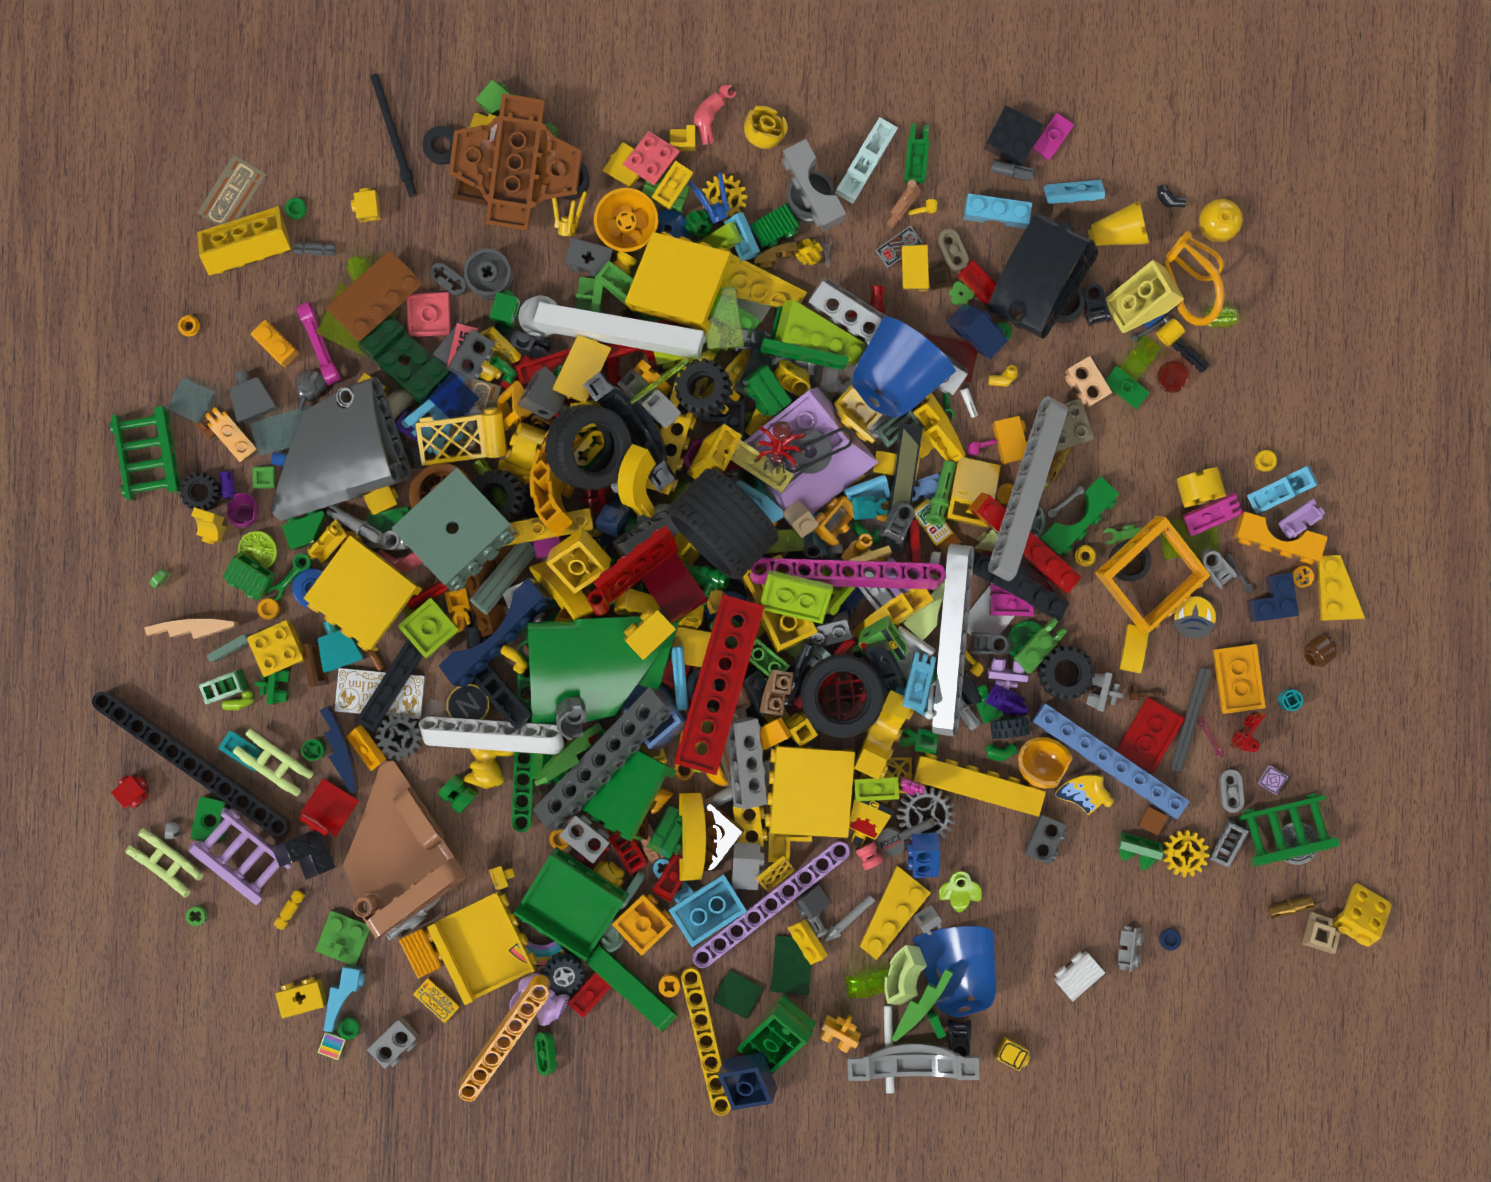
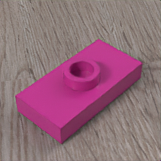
M1056 113L1032 150L1050 161L1074 124Z

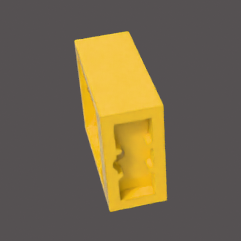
M725 424L720 426L704 438L686 474L696 479L705 469H716L721 473L724 472L742 435Z

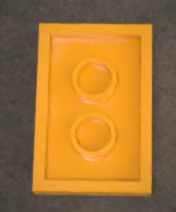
M1257 644L1212 650L1221 714L1266 708Z

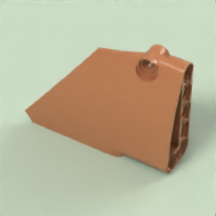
M384 761L379 765L362 819L343 863L356 900L353 910L357 916L364 919L375 939L384 936L468 877L443 840L444 834L395 761ZM365 901L369 904L368 912L363 907Z

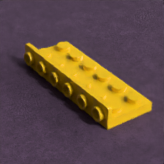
M588 508L566 512L573 523L560 536L574 534L582 528L586 531L593 530V511ZM540 518L510 523L517 533L514 535L515 539L509 545L556 537Z

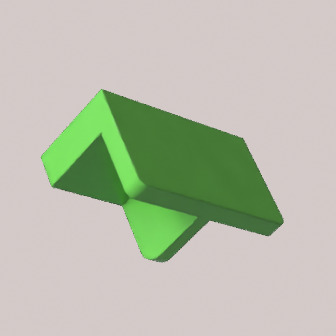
M580 277L575 309L601 313L605 287L596 278Z

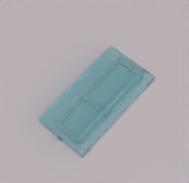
M312 405L304 406L302 411L295 409L250 423L259 456L290 448L305 410L312 407Z

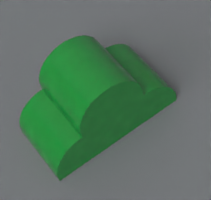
M782 994L737 1047V1050L743 1055L763 1052L773 1074L808 1042L814 1032L813 1028L816 1022Z

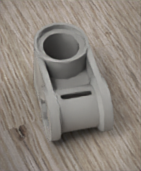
M1210 548L1200 551L1198 555L1199 561L1211 575L1209 578L1220 590L1231 578L1237 577L1236 572L1220 553ZM1213 554V555H1214V560H1213V562L1210 563V564H1207V562H1206L1207 557H1208L1209 555Z

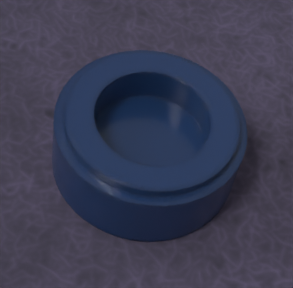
M1166 928L1160 932L1158 940L1164 949L1173 951L1180 946L1181 936L1176 930Z

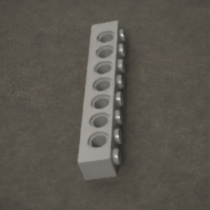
M823 276L809 298L810 306L819 313L825 312L834 323H842L851 334L855 336L859 334L865 338L867 344L871 341L883 316H886L825 276ZM835 298L839 304L833 307L827 301ZM848 310H854L857 313V316L855 318H849L847 317L846 312ZM872 322L875 324V328L868 330L864 327V323ZM944 353L954 366L956 372L937 388L943 393L947 394L949 392L954 395L968 375V368Z

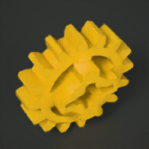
M722 174L724 185L732 187V189L725 188L726 197L728 198L727 202L731 209L727 211V214L731 218L735 213H741L740 208H746V204L742 202L747 200V195H742L746 189L745 187L739 188L740 180L733 182L732 175L729 179H725V175ZM714 176V182L707 181L708 189L702 188V192L706 195L705 197L710 205L717 202L723 205L722 200H720L719 180ZM715 188L716 194L710 199V194ZM737 197H738V198H739V199H738V203H737V205L733 208V207H732V202H733V200L737 199Z
M1185 830L1184 835L1180 831H1176V837L1169 835L1171 841L1163 842L1167 849H1163L1166 857L1162 861L1169 862L1166 868L1168 870L1174 868L1173 874L1177 875L1181 871V876L1186 877L1188 872L1193 877L1195 876V870L1202 872L1201 865L1207 866L1208 863L1204 861V858L1210 857V855L1205 853L1204 850H1207L1209 846L1202 845L1205 839L1202 837L1197 839L1198 833L1193 832L1190 836L1189 830ZM1191 840L1196 843L1199 850H1195L1192 847ZM1178 841H1180V844L1176 848H1173L1174 845ZM1189 851V855L1185 857L1181 855V852ZM1172 857H1176L1179 860L1180 866L1174 863ZM1198 859L1194 865L1190 866L1191 862Z

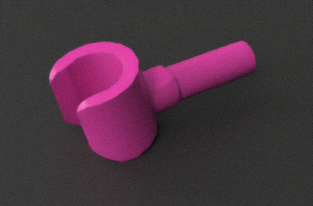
M992 439L985 442L970 443L967 447L968 455H979L980 448L997 444V440Z

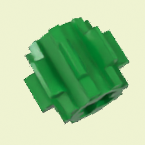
M693 210L686 216L685 228L693 237H706L711 232L712 220L704 210Z

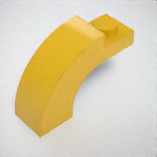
M632 444L623 458L618 474L619 497L622 504L632 507L633 511L638 515L652 518L657 511L648 498L646 483L656 463L648 449Z

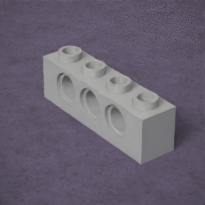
M751 717L732 720L727 737L734 807L741 809L766 805L768 796L764 778L765 767L762 760L763 747L760 742L761 727L758 719Z

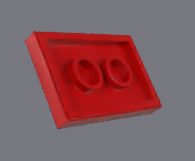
M1146 697L1115 751L1153 774L1185 718L1150 697Z

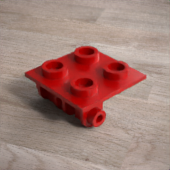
M1258 712L1249 714L1243 722L1245 724L1241 732L1237 731L1231 738L1233 743L1230 747L1247 752H1257L1260 744L1251 735L1266 714Z

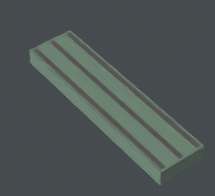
M529 542L514 544L470 598V601L485 615L488 614L536 554L535 548Z

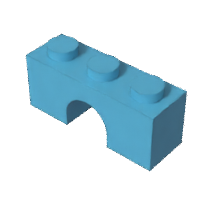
M968 193L965 200L963 220L982 223L992 220L1003 222L1005 226L1026 229L1030 222L1032 203Z

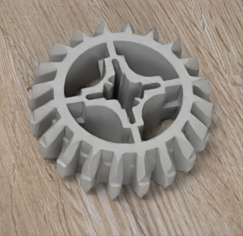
M925 786L923 794L915 792L916 795L912 796L906 793L910 799L908 801L904 798L901 799V802L906 804L905 808L898 806V810L904 812L897 815L898 819H904V822L899 823V827L907 826L905 830L912 827L909 821L910 809L918 815L916 825L924 822L922 820L923 816L917 809L921 811L929 809V814L935 819V825L939 827L934 831L921 832L919 834L938 833L945 838L946 834L942 831L946 829L951 832L952 830L947 826V823H955V820L950 819L949 816L955 815L956 812L948 810L954 804L952 802L945 803L949 796L945 795L941 798L943 793L941 789L934 794L935 787L933 786L930 787L929 792H927ZM920 798H932L931 802L924 807L914 804ZM938 801L944 812L942 821L934 814Z

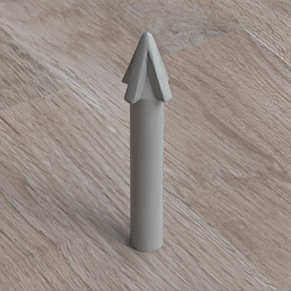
M869 895L836 926L832 925L824 942L842 936L840 933L869 908L875 900Z

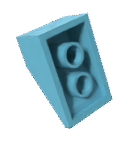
M724 874L714 878L669 909V912L691 947L747 912Z

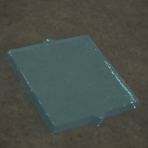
M182 378L176 391H173V397L166 409L199 424L206 411L210 410L209 405L216 393Z

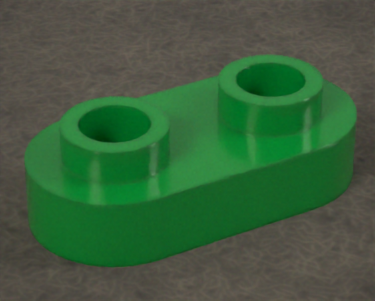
M548 1031L539 1032L534 1037L536 1067L542 1076H547L555 1073L557 1068L555 1039Z

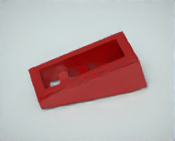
M612 834L608 839L611 841L612 846L630 875L649 864L635 839H632V841L625 839L617 844L615 840L621 836ZM628 842H631L632 845L624 851L620 849ZM635 849L637 853L629 858L625 857L626 854ZM638 857L641 859V861L633 866L630 865V862Z

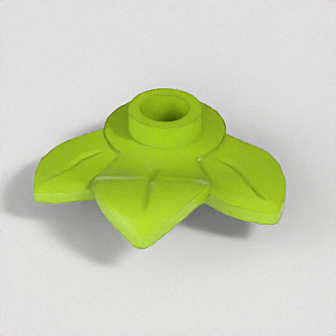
M956 871L951 875L950 880L940 887L939 899H950L954 910L960 913L968 907L970 900L981 901L982 891L978 883L971 881L970 875L967 872ZM958 880H964L963 884H957Z

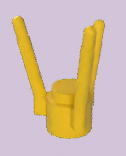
M586 191L582 193L575 218L576 202L574 200L571 202L569 216H562L560 220L557 198H552L555 217L554 227L558 228L559 235L575 236V229H578V221L587 195Z

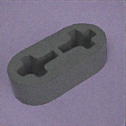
M436 263L431 267V278L454 296H462L466 293V281L443 263ZM443 268V273L447 276V279L445 280L441 276L436 278L437 274L435 271L437 269L442 270ZM451 280L456 283L461 281L462 289L453 291L454 287L449 282Z

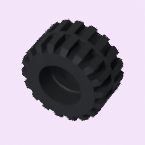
M702 358V361L694 359L693 364L686 363L685 366L687 368L685 370L681 368L679 370L680 377L676 376L675 378L677 385H674V390L677 392L676 397L680 404L690 413H694L699 417L701 415L710 417V414L718 415V410L720 409L724 411L726 409L725 403H730L731 399L729 396L733 395V390L731 389L733 384L729 379L728 373L715 361H708L706 358ZM704 377L713 378L715 382L713 392L704 399L695 398L693 388L696 382Z
M488 470L484 472V475H478V481L473 480L472 484L489 502L490 493L494 487L502 485L505 488L507 501L498 512L509 523L515 522V518H520L523 515L521 510H526L527 507L524 505V501H528V497L524 496L527 489L522 487L524 483L522 480L517 479L518 476L501 470Z
M1058 646L1052 649L1038 665L1039 672L1037 673L1040 678L1039 683L1044 687L1043 690L1054 698L1072 700L1081 697L1082 694H1086L1088 692L1087 689L1093 684L1092 679L1095 678V673H1093L1095 668L1094 664L1090 661L1092 660L1090 656H1087L1085 651L1074 646ZM1062 660L1072 661L1078 669L1077 679L1068 686L1059 684L1054 676L1055 667Z

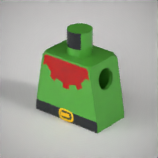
M886 616L860 632L859 645L853 646L852 651L855 657L861 658L867 656L865 645L886 640L896 661L906 659L908 644L890 617Z

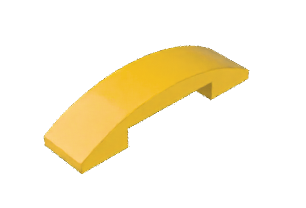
M679 793V815L682 816L683 858L679 859L680 881L701 880L706 853V825L701 793Z

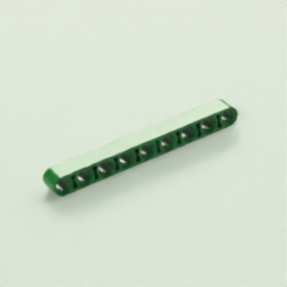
M525 640L519 647V653L529 665V655L525 654L523 650L524 645L528 643V640ZM518 673L517 696L532 711L531 698H525L522 695L524 687L531 688L530 677ZM532 718L525 723H532ZM514 752L511 823L515 831L523 833L532 824L534 779H530L527 784H521L518 781V775L521 773L527 774L530 778V761L527 763L520 761L519 753L521 752ZM525 795L528 797L529 803L522 806L517 802V797ZM520 816L525 817L528 825L520 827L517 825L516 819Z

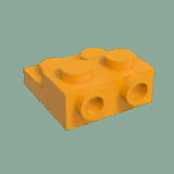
M643 893L612 923L617 931L641 956L674 925L671 921L674 919L666 909L663 911L657 906L659 902L651 893L648 896Z

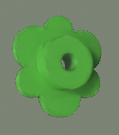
M960 281L955 282L953 289L949 291V295L952 296L951 302L954 305H959L960 303L967 305L968 300L974 297V293Z

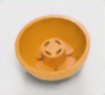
M619 188L606 194L598 203L594 213V226L599 238L605 245L616 251L632 252L646 246L652 232L656 233L658 213L652 200L643 192L633 188Z

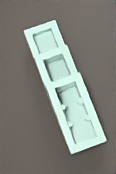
M879 117L836 189L835 194L854 204L898 127Z

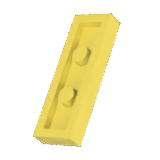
M740 440L730 460L782 494L794 475L766 456L758 460L757 457L760 452Z

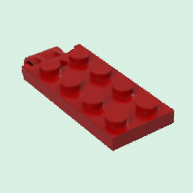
M666 525L661 529L655 530L650 538L636 545L632 552L621 557L614 566L604 570L593 581L597 588L588 595L587 600L596 615L606 614L609 610V604L679 550L671 531Z

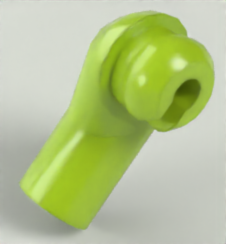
M243 691L241 693L242 699L223 700V710H240L251 705L254 702L253 692Z

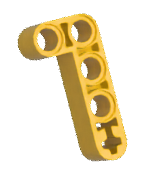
M629 589L616 599L614 612L623 617H638L648 608L651 610L656 608L659 611L660 607L652 595ZM699 606L682 617L678 627L684 628L686 626L688 629L696 630L702 624L704 606Z

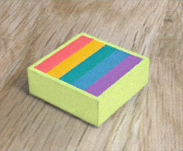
M326 1031L318 1053L339 1060L346 1039Z

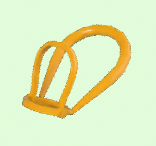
M1186 230L1171 251L1166 254L1164 264L1176 285L1177 283L1169 264L1173 260L1194 278L1201 281L1213 280L1216 297L1214 307L1207 316L1197 317L1192 315L1186 308L1184 300L1176 305L1179 313L1187 322L1195 326H1205L1216 320L1223 308L1225 293L1220 274L1224 269V262L1219 253L1193 239L1192 233ZM1187 241L1213 255L1219 263V269L1217 270L1208 259L1191 247ZM1185 247L1211 276L1198 274L1177 255L1182 248Z

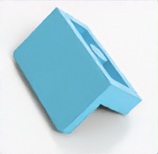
M743 212L735 214L724 222L725 225L729 222H734L742 238V242L735 246L741 261L756 258L761 254Z

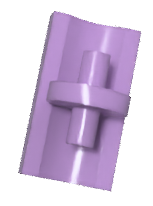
M994 657L991 667H988L987 673L989 678L996 679L995 684L1003 686L1007 690H1009V687L1017 688L1018 682L1015 681L1028 682V673L1015 659L1013 661V669L1005 668L1006 659L1002 657Z

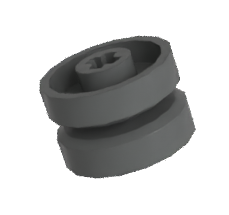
M811 170L809 175L811 186L823 195H834V187L831 180L824 173ZM791 180L787 189L789 208L799 222L814 224L811 217L813 215L811 208L805 207L801 198L804 196L800 189L797 190Z
M480 249L467 259L464 267V279L471 291L479 298L495 300L497 292L503 293V290L509 291L512 288L514 281L513 269L507 258L499 251ZM489 272H492V273H493V275H492L491 277L488 276V277L486 278V274H487V273H489Z

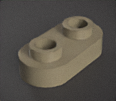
M952 229L942 231L938 237V245L943 257L951 270L961 271L967 266L969 261L963 243L956 231ZM950 238L952 244L947 245L944 240ZM955 257L960 258L961 263L955 264L953 259Z

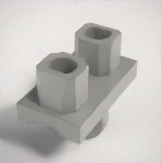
M1107 672L1106 674L1095 673L1092 685L1102 687L1101 695L1089 693L1086 704L1097 708L1098 711L1104 712L1108 695L1111 696L1109 704L1114 706L1116 705L1117 698H1124V694L1118 693L1119 684L1114 683L1112 691H1109L1113 674Z

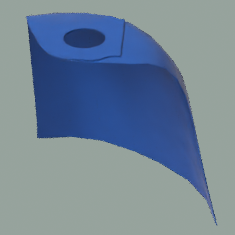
M883 316L855 368L852 382L855 390L872 410L896 418L912 410L946 379L953 375L956 370L944 353L918 331L895 318ZM876 389L881 390L882 394H881V395L877 394V393L875 392V390H876ZM869 397L876 399L880 406H874L869 401Z
M980 926L951 927L931 931V935L924 933L912 938L914 945L920 948L927 967L924 969L928 984L938 985L939 978L936 968L941 975H943L946 968L954 971L947 986L936 1001L940 1011L951 1016L962 1017L988 1009L993 1004L996 994L994 932ZM974 996L975 1000L969 1001L968 998ZM962 1007H971V1009L966 1012H958V1010Z

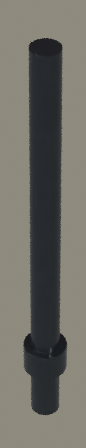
M373 74L370 78L401 170L399 173L401 181L405 183L409 197H415L417 192L413 183L414 176L412 170L408 167L379 75Z

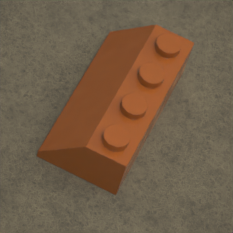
M388 250L325 308L353 340L360 342L413 294L422 283L402 261Z

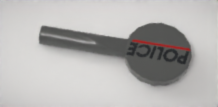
M930 818L903 832L894 827H886L882 829L877 837L878 845L888 855H899L905 850L906 839L912 837V834H919L934 827L935 822Z

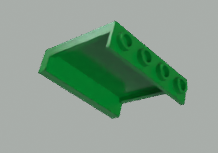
M601 731L600 734H599V736H598V738H597V740H596V742H597L606 732ZM638 750L626 760L621 768L611 775L607 783L603 784L596 791L594 797L588 799L579 812L584 813L586 811L589 813L588 818L598 823L600 820L605 823L604 827L613 832L616 830L620 831V836L628 841H632V839L641 841L642 837L636 834L665 777L673 778L677 770Z
M555 847L513 914L520 921L536 928L540 934L553 939L557 945L570 950L574 956L586 961L629 893L558 847Z

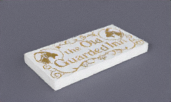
M339 668L335 711L360 714L386 672ZM411 675L386 716L394 714L397 717L399 713H402L403 718L411 715V718L421 719L425 676Z

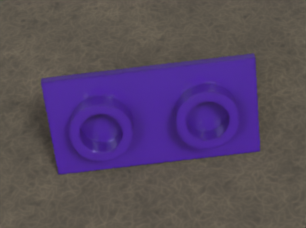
M998 684L994 685L985 703L1013 717L1016 715L1023 716L1028 713L1027 705L1023 703L1025 698Z

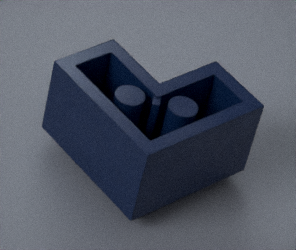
M963 303L946 321L959 337L968 340L980 355L990 360L1008 341L1003 335L1005 333L999 325L993 324L990 321L992 319L990 314L984 309L980 311L974 305L968 306Z
M1293 573L1265 577L1268 598L1247 601L1250 622L1299 616Z

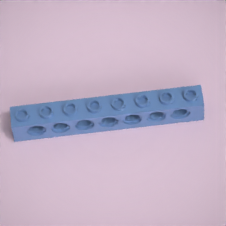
M1042 703L1030 720L1171 817L1178 819L1190 802L1047 704Z

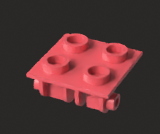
M648 131L623 165L655 186L680 151Z

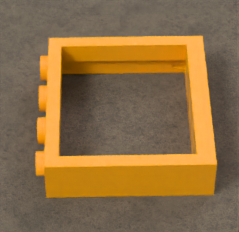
M1155 516L1095 572L1138 629L1148 633L1154 628H1158L1161 621L1171 616L1175 612V608L1181 603L1186 602L1191 597L1190 594L1196 589L1203 586L1202 583L1211 576L1169 520L1162 516ZM1162 532L1193 573L1143 619L1112 578Z

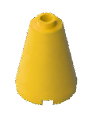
M1140 201L1091 224L1092 229L1088 230L1089 238L1095 242L1096 246L1141 245L1149 243Z

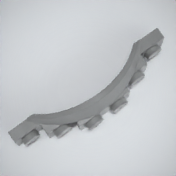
M898 1044L877 1050L866 1057H848L847 1059L848 1081H870L877 1078L901 1076H933L956 1078L958 1080H980L979 1056H960L949 1049L931 1044Z

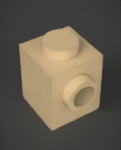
M799 499L783 511L784 517L801 538L810 534L819 525Z

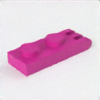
M1231 493L1226 497L1182 515L1188 534L1194 536L1243 514L1242 508H1237L1240 506L1239 500L1233 501L1238 498L1237 494Z
M899 776L898 784L901 786L900 790L911 795H915V792L923 794L924 785Z

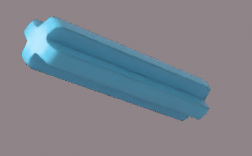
M674 646L671 651L676 709L687 710L688 698L683 646Z

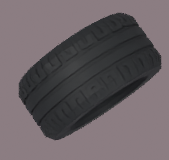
M579 404L561 412L553 420V424L550 425L546 435L547 438L545 439L546 459L551 471L562 482L582 489L599 490L610 486V484L612 485L618 480L621 463L632 445L626 423L614 411L600 406ZM593 423L603 435L604 452L594 467L582 470L575 462L573 456V442L577 433L583 427Z
M832 655L820 660L808 671L801 687V704L807 719L822 733L837 738H849L865 732L877 721L884 705V688L878 673L866 661L851 655ZM847 671L855 674L863 682L866 689V702L863 709L857 716L848 720H836L828 717L818 703V691L821 683L827 676L835 672Z

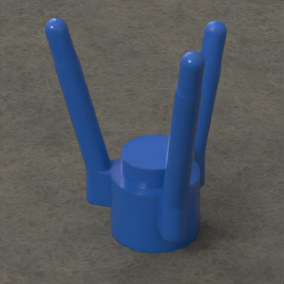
M721 172L718 173L723 205L720 202L710 205L701 189L697 188L692 181L689 182L692 190L708 212L713 224L729 217L727 211L731 210L727 202Z

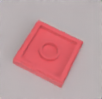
M449 292L411 294L406 299L408 335L412 338L449 335L452 331Z

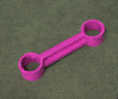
M308 301L296 306L320 363V369L327 385L329 386L341 381L310 302Z

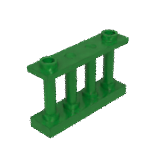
M154 407L155 413L152 416L122 421V417L116 414L111 415L110 429L112 434H115L123 480L121 493L128 501H136L135 493L165 488L172 494L181 493V490H179L181 482L169 412L166 407ZM148 425L157 426L158 435L154 438L126 442L124 430ZM152 446L161 447L162 456L160 458L129 463L127 451ZM157 467L165 469L166 477H163L162 480L133 485L131 472Z
M1318 793L1305 796L1306 800L1256 811L1255 808L1242 811L1243 815L1238 817V821L1247 820L1256 853H1254L1255 857L1250 859L1251 867L1255 868L1340 846L1338 837L1331 838L1327 834L1319 803L1326 800V796H1319ZM1308 805L1311 807L1319 834L1318 842L1311 844L1306 839L1298 811L1299 807ZM1287 810L1290 812L1298 839L1297 847L1290 849L1285 844L1277 816L1278 812ZM1266 815L1269 817L1277 844L1276 852L1269 854L1264 849L1256 818Z

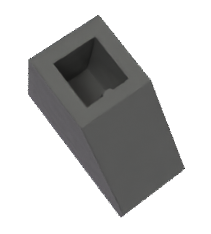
M817 883L797 897L798 904L796 906L803 918L808 916L811 920L830 905L831 901L819 883Z

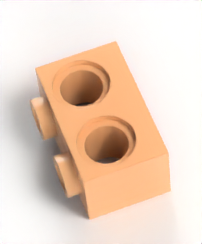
M1090 356L1065 371V379L1070 387L1074 386L1078 393L1076 394L1077 399L1081 398L1086 408L1112 393ZM1077 369L1085 371V379H1079L1076 376ZM1088 387L1096 389V398L1088 396Z

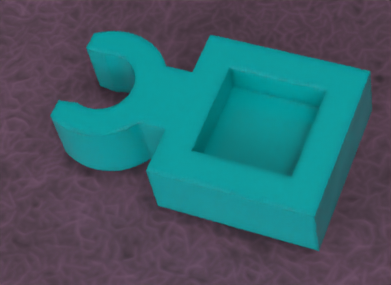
M874 496L851 499L854 520L873 519L877 515L882 516L889 513L888 510H882L881 504L887 502L885 498L874 501Z

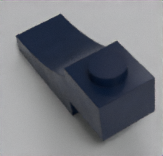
M617 493L608 505H604L596 519L597 531L617 537L622 527H626L634 512L632 507L622 504Z

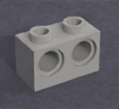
M577 814L559 836L590 862L594 863L611 842L608 839L609 835L601 828L596 830L591 826L593 822L582 814L580 817ZM575 824L583 827V835H574L572 828ZM590 839H599L601 847L597 850L592 849L589 846Z
M401 1016L367 1051L384 1069L389 1064L393 1067L402 1059L400 1054L404 1050L409 1052L417 1044L415 1040L419 1034ZM398 1032H405L408 1040L405 1042L400 1041L397 1037ZM382 1047H389L392 1055L389 1057L384 1056Z

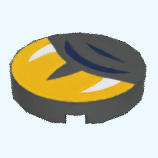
M1191 596L1186 602L1181 603L1175 608V612L1172 614L1173 624L1184 637L1191 639L1202 638L1214 628L1216 611L1212 603L1207 599Z

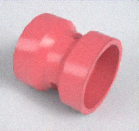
M874 841L855 850L858 857L863 861L862 866L864 870L873 868L884 861L882 856L877 853V846Z

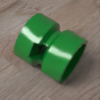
M455 774L437 793L445 802L450 801L451 807L458 814H461L479 795L471 786L466 787L465 781L458 774Z

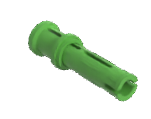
M952 461L943 462L936 494L930 501L931 509L929 515L926 516V521L932 525L942 526L945 524L944 516L946 509L949 508L948 496L957 466Z

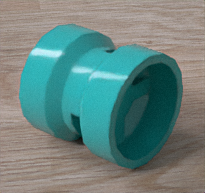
M1286 689L1278 694L1277 703L1283 710L1296 711L1303 705V696L1297 690Z

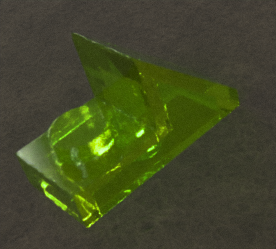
M1144 335L1119 368L1137 381L1148 365L1153 362L1161 347Z

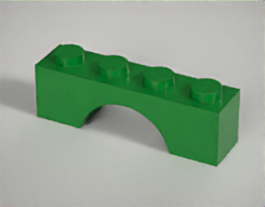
M1101 476L1083 493L1086 501V510L1078 523L1069 526L1053 523L1040 536L1039 539L1056 555L1060 556L1062 554L1065 556L1073 548L1071 544L1075 539L1080 541L1088 533L1086 528L1091 523L1095 525L1103 517L1101 513L1106 508L1110 510L1118 502L1115 498L1119 493Z

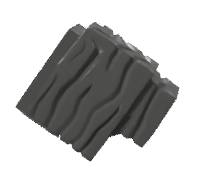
M581 697L565 698L556 707L557 730L567 740H573V737H583L582 722H586L585 704H581Z

